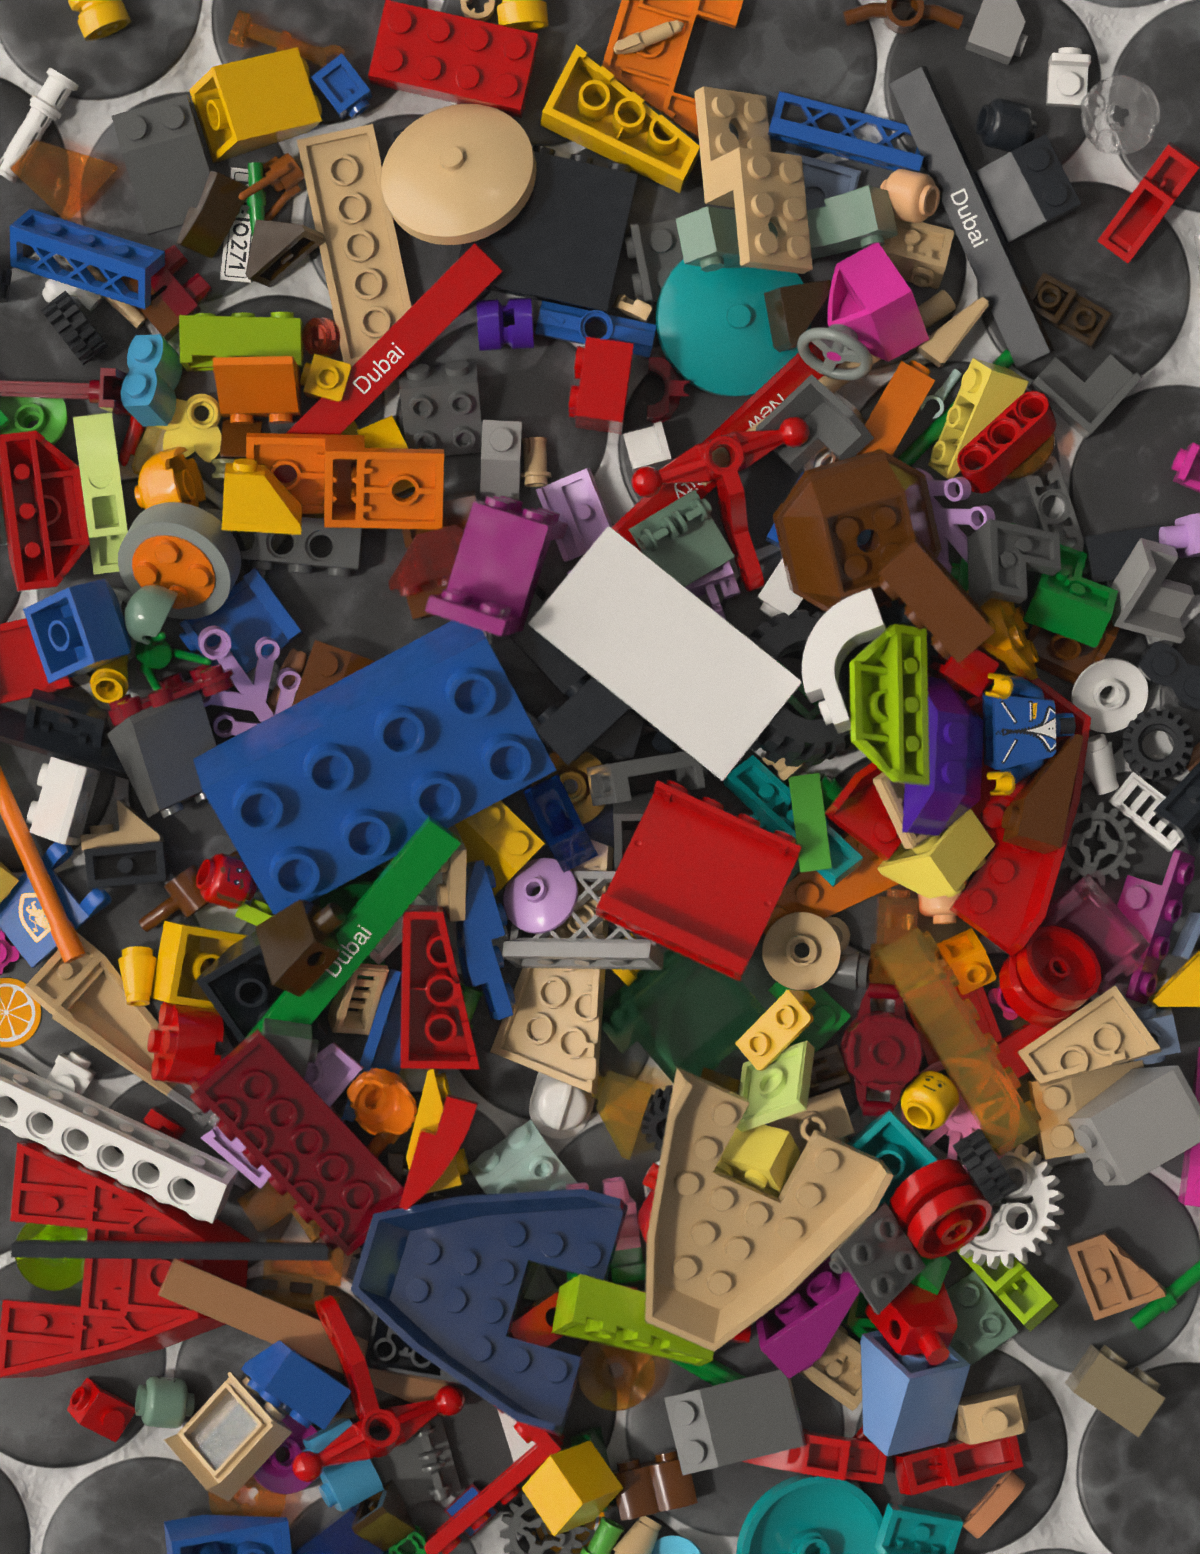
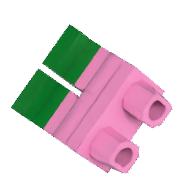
M622 1177L602 1180L603 1194L622 1199L628 1206L608 1279L614 1284L646 1279V1265L643 1262L639 1227L637 1225L636 1202L629 1195L625 1180ZM582 1182L567 1184L566 1190H589V1185ZM567 1272V1282L578 1275Z

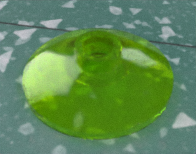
M26 1223L19 1232L16 1241L87 1240L88 1230L86 1228ZM15 1258L17 1267L24 1278L34 1286L44 1290L56 1291L69 1288L78 1283L84 1275L85 1258Z

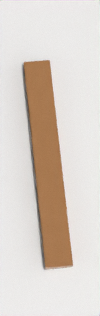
M173 1259L158 1293L159 1296L274 1344L280 1340L305 1358L343 1374L340 1360L319 1319L181 1260ZM354 1335L366 1358L369 1341ZM368 1368L373 1387L410 1403L433 1400L437 1390L447 1386Z

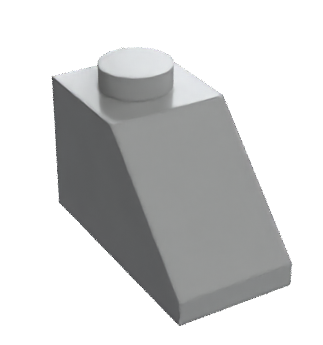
M983 0L965 49L1006 65L1009 64L1013 55L1020 57L1028 35L1021 33L1026 21L1016 0Z
M483 420L480 501H485L487 496L501 497V495L519 500L522 422Z

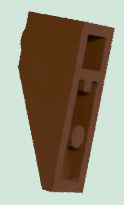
M1075 734L1061 740L1056 746L1055 756L1045 759L1043 766L1037 769L1010 803V806L1006 808L1002 818V828L1005 829L1002 841L1043 854L1061 848L1083 735Z

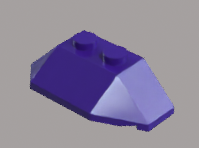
M928 677L930 785L904 784L902 832L939 836L981 800L984 721L946 679Z

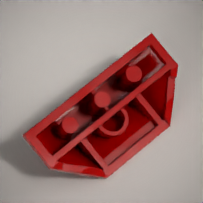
M38 431L0 434V495L8 555L17 592L55 588L90 545L79 466L47 441Z

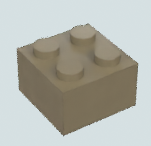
M1105 1344L1101 1350L1090 1345L1065 1384L1073 1393L1139 1437L1165 1400V1397L1158 1391L1161 1384L1138 1367L1133 1372L1126 1369L1128 1361Z

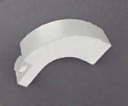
M871 588L849 596L830 608L813 628L803 653L802 678L806 695L811 703L825 698L824 701L818 702L826 725L834 723L838 734L851 730V719L839 687L841 666L852 650L861 644L876 639L886 630Z

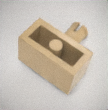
M839 1088L808 1098L807 1110L768 1123V1126L790 1132L800 1151V1156L814 1129L843 1143L849 1142L847 1135L855 1133Z

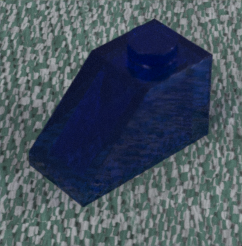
M558 774L523 792L563 873L598 856L589 834Z

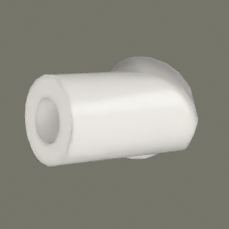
M48 279L45 282V288L42 290V295L48 303L66 290L71 297L76 298L90 311L94 310L103 299L101 295L52 279Z

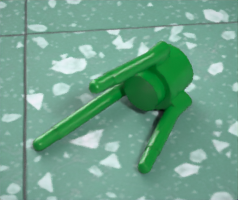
M159 632L156 637L147 636L145 639L149 640L150 644L137 642L135 646L136 659L142 663L139 671L146 676L154 691L161 688L153 673L154 669L164 668L171 658L176 657L204 665H211L212 660L202 655L170 646L163 640L166 638L165 632Z

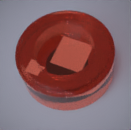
M312 318L306 323L303 330V342L306 350L312 356L314 354L331 356L337 351L340 343V332L337 324L331 318Z

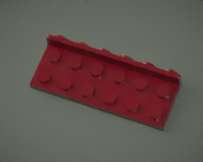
M258 1028L200 1080L194 1076L188 1081L194 1091L190 1096L193 1102L204 1114L211 1110L220 1119L216 1126L228 1140L232 1142L236 1138L239 1139L246 1147L242 1154L256 1169H259L262 1165L271 1174L267 1179L268 1182L282 1197L289 1193L297 1203L293 1208L307 1224L314 1220L322 1228L318 1235L325 1243L332 1245V1251L339 1247L349 1256L365 1242L373 1214L399 1209L404 1187Z

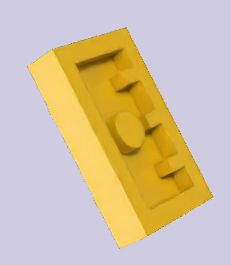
M788 989L735 1043L736 1046L758 1071H764L814 1020V1016L809 1010L817 1002L807 991Z

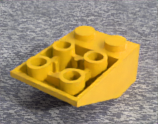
M429 1069L427 1072L406 1156L409 1170L420 1130L424 1128L437 1132L445 1098L448 1094L451 1095L446 1072L439 1074L438 1069ZM464 1148L458 1150L444 1173L426 1193L462 1185L464 1181L463 1175L468 1174L469 1171Z

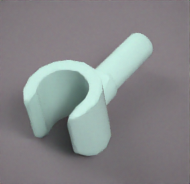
M954 369L941 388L934 395L927 396L924 399L921 410L928 400H937L940 404V410L934 415L933 419L939 417L944 410V400L962 376V373Z

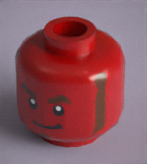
M224 853L215 854L210 859H205L200 865L196 877V887L200 889L203 899L228 909L241 907L246 900L250 901L254 897L257 890V885L243 860Z

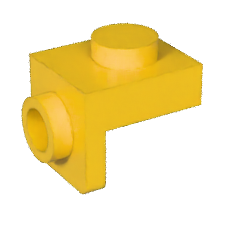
M314 354L312 363L306 362L300 379V385L305 386L303 392L307 397L319 400L322 397L341 402L351 372V365Z

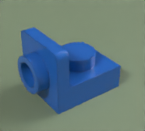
M342 53L311 76L314 83L342 120L348 115L354 119L370 106L368 100L373 97L371 90Z

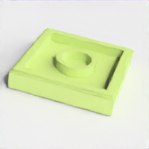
M807 1040L787 1047L764 1071H758L750 1061L743 1063L738 1095L746 1098L749 1105L737 1126L741 1132L807 1110L815 1048Z

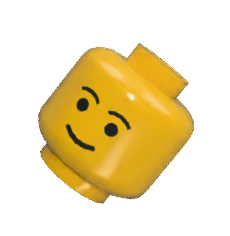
M924 1071L916 1076L901 1097V1107L909 1123L917 1128L934 1130L943 1126L959 1104V1093L955 1084L947 1076L935 1071Z

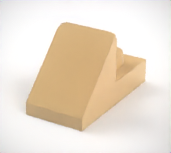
M117 800L119 831H114L113 824L90 826V834L80 835L82 851L92 848L164 842L163 835L121 800Z

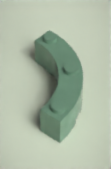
M871 185L824 199L825 207L807 210L812 259L843 253L861 247L863 250L875 243H879L882 247L885 245L884 240L898 235L888 191ZM707 206L676 218L684 264L700 266L704 272L716 271L721 268H747L740 266L734 209ZM769 221V230L777 238V229L775 225Z

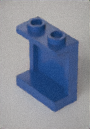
M256 568L243 576V580L232 587L227 599L218 610L205 617L185 619L179 623L184 629V632L179 635L191 653L199 650L202 656L204 655L198 646V637L201 631L209 626L223 628L231 639L230 652L246 675L256 668L258 656L255 652V644L260 638H273L279 645L280 650H282L304 634ZM209 636L206 642L207 645L210 647L218 645L220 636ZM265 644L261 648V654L265 656L270 655L274 651V645ZM212 660V666L219 665L217 660Z

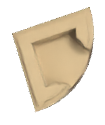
M625 294L618 295L611 307L637 321L645 323L648 322L652 314L651 305L638 299L634 301Z

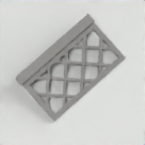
M572 871L576 881L580 882L586 890L578 897L575 909L570 915L581 926L570 938H560L555 932L556 929L547 933L536 934L533 938H522L523 931L512 923L510 941H504L502 957L516 968L662 970L664 954L660 951L659 944L648 939H634L628 932L629 930L616 925L618 928L606 939H597L591 931L604 919L594 915L585 924L576 914V911L591 897L597 903L599 902L600 898L596 893L608 882L612 881L616 871ZM586 882L594 883L591 886H589ZM586 935H588L591 939H583V938H584ZM623 935H625L627 939H620V938H621Z

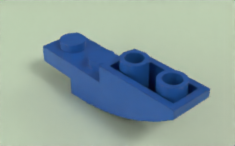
M473 860L467 862L465 921H456L459 964L464 985L468 987L481 985L490 1018L500 1020L514 1015L511 1006L515 1005V996L510 984L503 981L500 968L504 967L502 953L498 945H492L491 940L506 935L503 926L507 925V917L502 904H496L492 888H496V881L489 865L485 866L483 860Z

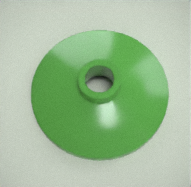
M0 397V409L11 422L0 430V434L38 431L47 441L54 445L64 433L68 421V411L63 399ZM31 421H39L34 427L27 428Z

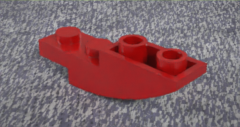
M803 1429L806 1446L741 1461L825 1478L851 1479L883 1484L887 1456L870 1440L822 1434Z

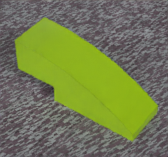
M985 1226L984 1229L978 1235H985L989 1231V1228ZM973 1255L968 1259L961 1256L1030 1332L1059 1306L1015 1257L1012 1269L1005 1267L1001 1259L997 1269H992L988 1266L987 1259L982 1266H979L973 1262Z

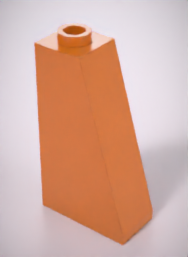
M913 360L909 364L903 361L900 362L864 425L874 439L857 455L877 449H882L890 455L894 454L935 382L934 379L929 377L931 371Z

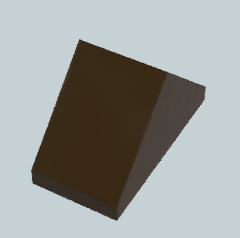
M256 219L245 274L249 280L271 288L326 238L323 233L301 224Z
M830 280L779 287L764 293L774 349L778 352H783L797 346L799 337L807 330L828 297L832 283Z
M392 1480L383 1486L384 1490L360 1502L351 1526L356 1535L384 1552L416 1530L397 1486Z

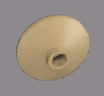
M795 912L781 917L770 927L763 941L762 955L767 971L779 984L793 990H810L827 982L835 973L841 957V946L836 931L825 919L813 913ZM799 943L807 944L810 948L809 955L806 957L798 956L795 952V946Z

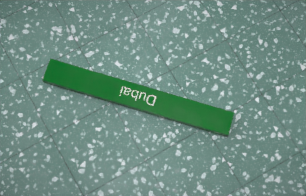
M429 816L346 916L347 920L335 929L341 949L339 957L301 997L284 991L247 1037L257 1028L262 1033L264 1018L311 1025L460 846L461 838Z

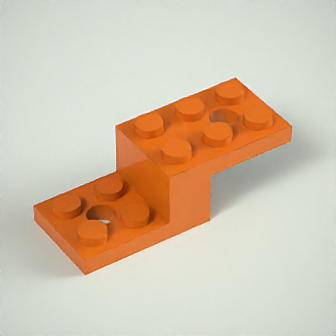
M247 433L246 459L257 461V465H265L273 474L280 465L292 466L297 472L295 479L288 483H281L302 505V514H324V527L442 530L444 449L365 448L364 435ZM399 480H409L415 486V491L407 498H400L393 493L392 487Z

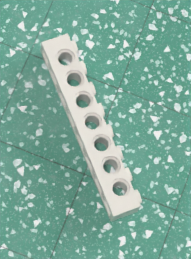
M0 1058L1 1126L10 1129L18 1137L29 1138L46 1146L48 1150L55 1154L66 1155L79 1161L89 1170L107 1174L117 1179L120 1184L126 1187L137 1188L152 1195L160 1203L171 1204L180 1208L197 1220L213 1223L224 1209L239 1171L234 1166ZM8 1097L14 1099L17 1105L13 1104ZM43 1113L50 1116L52 1121L48 1120ZM79 1130H82L88 1136V1138L84 1137L79 1132ZM114 1146L118 1147L123 1154L117 1152ZM149 1162L153 1163L158 1168V1170L153 1169L150 1166ZM184 1179L189 1180L194 1187L188 1185Z

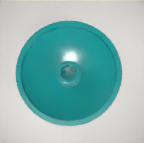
M682 259L666 278L656 306V331L666 359L684 380L689 381L691 385L702 391L725 397L755 394L798 353L797 346L783 352H778L774 349L764 293L779 287L803 284L801 278L797 273L752 267L721 268L716 271L704 272L700 266L684 264V259Z
M807 1474L793 1476L773 1486L753 1505L740 1530L736 1554H880L874 1545L883 1517L872 1499L861 1489L846 1480Z

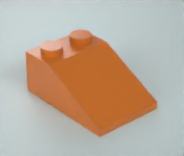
M293 356L213 357L220 413L224 418H230V424H253L254 417H269V423L286 424L293 422L292 417L302 416L301 369Z

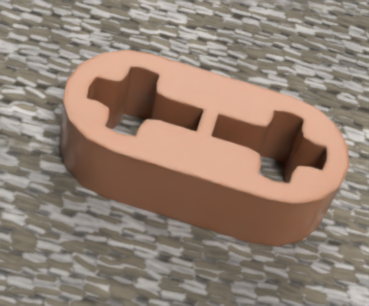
M1012 1470L1007 1471L969 1512L963 1521V1527L976 1539L981 1537L1018 1497L1026 1483Z

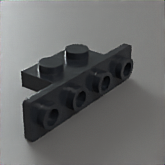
M35 688L29 699L27 715L0 707V742L93 768L123 779H129L111 741L105 739L109 715L108 710Z

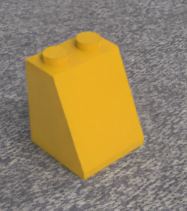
M298 47L213 66L189 89L213 163L308 133L322 121L321 103L318 97L313 95L309 83V67L305 59L301 58Z

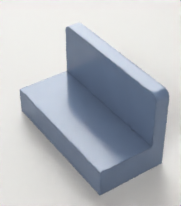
M1190 912L1171 955L1181 959H1189L1200 935V913Z

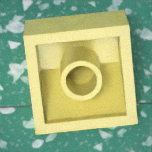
M970 808L939 836H930L911 849H905L901 842L889 860L883 861L877 869L881 875L928 899L944 895L953 897L966 887L965 881L972 872L985 864V857L995 846V843Z

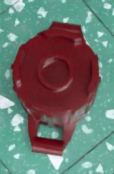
M868 983V988L857 1010L856 1018L852 1020L843 1033L840 1045L841 1057L846 1070L853 1078L862 1116L879 1117L889 1109L893 1112L900 1099L902 1088L914 1076L918 1075L922 1057H924L920 1041L921 1036L906 1020L904 1002L898 989V984ZM871 998L894 1000L893 1012L883 1010L870 1011ZM866 1087L878 1090L879 1092L889 1091L890 1101L866 1100Z

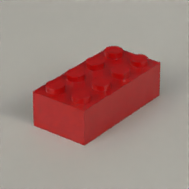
M385 0L368 77L373 85L457 104L490 106L508 115L522 118L539 45V37L537 33Z

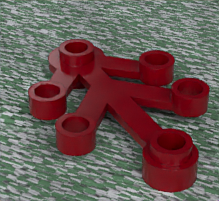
M212 663L211 665L203 664L189 671L193 682L190 683L184 681L181 672L161 679L159 682L162 688L149 693L146 697H131V694H126L124 697L109 703L111 708L108 710L113 725L116 726L128 717L146 708L162 706L199 689H202L204 697L217 694L234 686L231 678L234 675L232 668L224 670L222 664L212 666Z

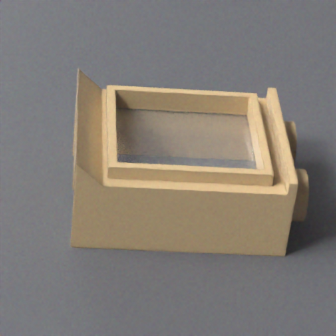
M231 1372L227 1374L229 1378L176 1435L164 1439L202 1486L227 1502L232 1499L292 1433L282 1421L286 1417L285 1413L268 1401L265 1402L257 1391L247 1385L251 1378L246 1376L244 1379H241Z

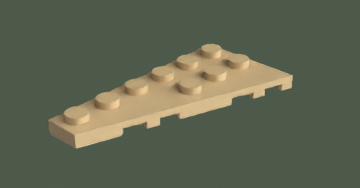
M574 833L563 864L571 871H612L614 848ZM577 882L579 897L586 889L580 882ZM586 882V883H587L589 886H591L594 882ZM608 882L596 893L599 898H601L603 893H606L611 882ZM593 897L576 911V914L585 924L596 915L598 903ZM570 916L555 932L560 938H570L581 926ZM604 919L591 931L597 939H606L608 937L609 921ZM586 935L583 939L591 938L588 935ZM522 968L513 991L515 1005H512L511 1008L514 1015L503 1018L490 1052L597 1095L605 969Z

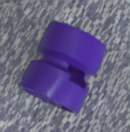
M531 298L509 299L506 305H502L498 299L477 300L479 351L501 350L504 344H509L513 350L534 348ZM504 322L515 323V325L504 327Z

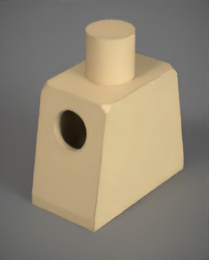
M1021 1385L960 1398L953 1422L956 1439L972 1445L1025 1433L1029 1421Z

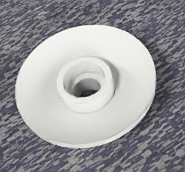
M1118 658L1104 659L1093 663L1080 674L1074 684L1071 701L1072 704L1091 717V730L1102 733L1116 732L1128 727L1129 722L1136 719L1137 714L1143 712L1148 700V685L1141 671L1131 662ZM1112 686L1108 694L1100 695V692L1105 687Z

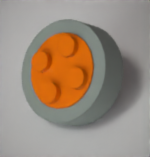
M166 502L145 509L134 520L120 545L118 568L123 582L132 594H135L143 586H163L178 594L168 617L197 619L212 614L223 605L239 576L241 554L232 533L229 530H222V522L215 516L190 504Z

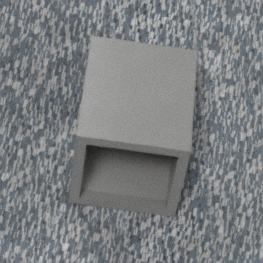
M1178 1065L1131 1069L1068 1119L1074 1129L1075 1139L1085 1149L1093 1164L1095 1175L1105 1186L1128 1185L1200 1143V1104Z

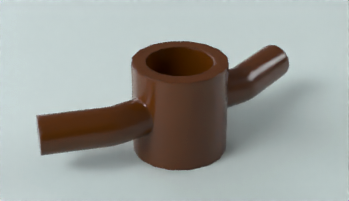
M887 0L886 3H868L843 11L846 26L872 18H884V23L888 29L898 34L912 32L917 28L921 20H935L959 30L964 15L942 6L924 4L923 0ZM898 2H906L915 10L916 16L908 21L899 20L894 16L892 10L895 9Z
M238 851L229 854L230 856L242 859ZM196 864L180 873L164 886L170 897L139 919V924L146 932L151 931L179 909L186 918H189L209 904L201 896L200 889L196 887V877L199 870Z

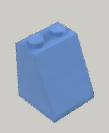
M879 1330L862 1334L860 1342L863 1434L886 1456L948 1442L970 1364L951 1346L948 1347L949 1357L943 1363L930 1365L924 1354L903 1356L897 1354Z

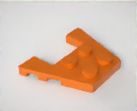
M621 0L602 66L610 71L614 78L630 92L634 91L648 105L699 139L695 98L674 92L695 19L698 17L736 28L744 0ZM674 20L681 21L684 24L681 32L673 37L647 46L645 49L628 54L614 53L613 47L615 43L637 32L640 33Z

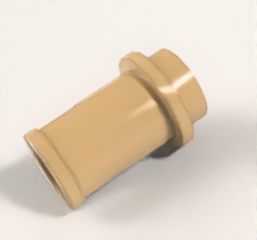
M545 437L522 439L524 472L520 474V477L524 480V486L526 487L547 486L548 479L551 478V472H547V438Z

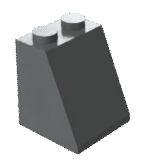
M199 690L162 706L150 707L136 713L107 733L148 818L161 813L163 819L170 817L185 809L182 803L193 797L197 803L207 800L202 790L193 759L216 747V743Z

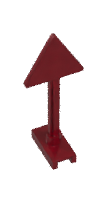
M101 368L100 380H91L90 383L0 381V397L89 400L90 403L99 404V408L116 415L132 416L123 407L121 402V387L127 373L116 368Z

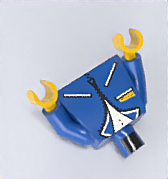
M988 673L987 678L994 680V686L992 690L982 691L984 765L995 770H1001L1000 772L987 773V779H996V788L990 791V794L1010 795L1013 793L1016 784L1043 766L1045 758L1055 756L1056 737L1072 736L1075 734V718L1072 713L1055 714L1054 700L1044 697L1042 689L1019 675L1005 676Z

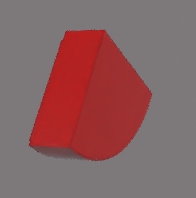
M156 1106L151 1108L143 1119L145 1120L144 1123L153 1129L161 1130L176 1140H179L187 1130V1128Z

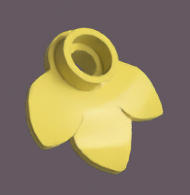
M196 394L187 399V401L176 399L175 413L168 426H155L166 430L163 437V450L178 446L185 447L188 450L182 453L185 458L196 451L198 456L207 463H211L212 459H215L220 452L221 432L217 426L221 419L220 407L216 399L210 395ZM198 406H204L208 410V417L204 421H199L194 416V411Z

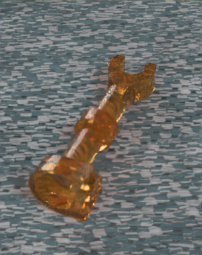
M240 9L228 39L229 45L243 49L247 37L275 47L276 52L298 47L302 58L318 64L321 69L327 65L326 59L329 55L339 56L341 53L345 54V50L340 46L329 45L325 48L314 46L293 38L292 33L283 30L282 33L252 23V14Z

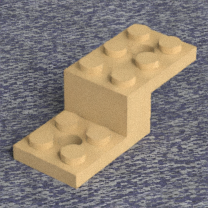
M705 86L694 91L705 204L735 208L740 266L800 274L813 270L802 156L771 152L766 96ZM729 123L736 127L739 135L738 139L730 132ZM769 221L772 222L777 229V238L769 230Z

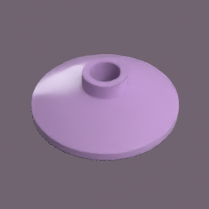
M551 858L531 860L507 882L503 897L505 912L509 920L522 931L533 934L550 932L561 926L575 909L578 899L577 881L572 871L560 861ZM540 886V892L536 896L531 897L533 890Z

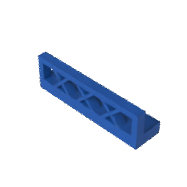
M779 91L768 131L770 139L890 171L908 169L920 172L924 157L921 156L918 148H916L914 154L895 149L891 141L902 134L912 136L906 124ZM784 103L801 107L808 120L800 124L781 119ZM808 109L818 111L820 113L812 117ZM828 114L837 116L845 130L838 134L819 129L816 121ZM846 119L856 121L858 123L850 127ZM865 124L875 126L883 140L878 143H872L857 139L853 131ZM884 129L894 131L895 133L887 136Z
M29 209L10 225V266L142 309H146L151 305V277L165 266V251L33 209ZM23 244L31 246L40 259L36 261L23 257ZM55 254L64 256L74 270L70 272L62 269L53 256ZM87 266L98 267L107 278V281L101 282L96 280L87 269ZM126 276L138 280V293L130 291L121 280V277Z
M391 968L360 1061V1065L364 1068L355 1079L371 1068L386 1069L392 1073L400 1074L402 970ZM348 1099L342 1119L354 1122L356 1121V1115L354 1114V1109L350 1107Z

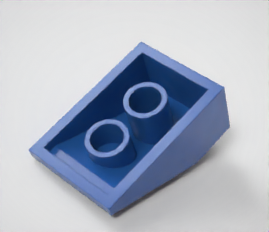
M199 1515L164 1522L167 1554H292L287 1517Z

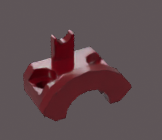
M649 357L648 375L655 376L661 380L665 389L664 396L659 402L647 405V421H651L654 425L656 422L661 421L664 423L669 420L677 410L680 398L689 397V394H686L683 389L686 384H689V381L680 380L673 367L664 358Z

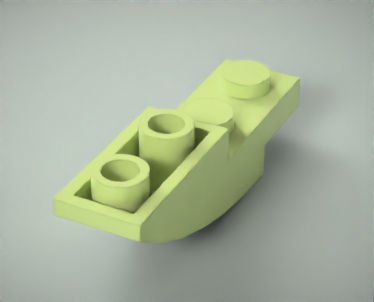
M112 413L73 417L93 573L95 575L119 572L118 552L128 530Z

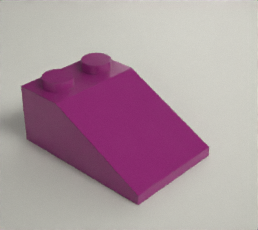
M836 1249L783 1301L756 1320L760 1349L788 1379L800 1371L809 1369L816 1360L821 1358L860 1292V1288L850 1272L837 1274L830 1268L831 1255Z

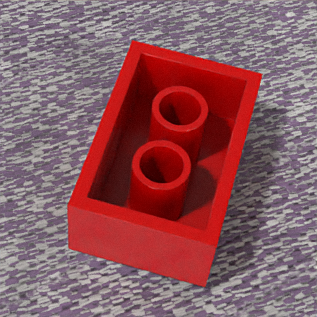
M586 337L585 347L577 346L574 379H580L579 386H571L568 406L569 417L575 418L576 428L622 434L633 360V343Z

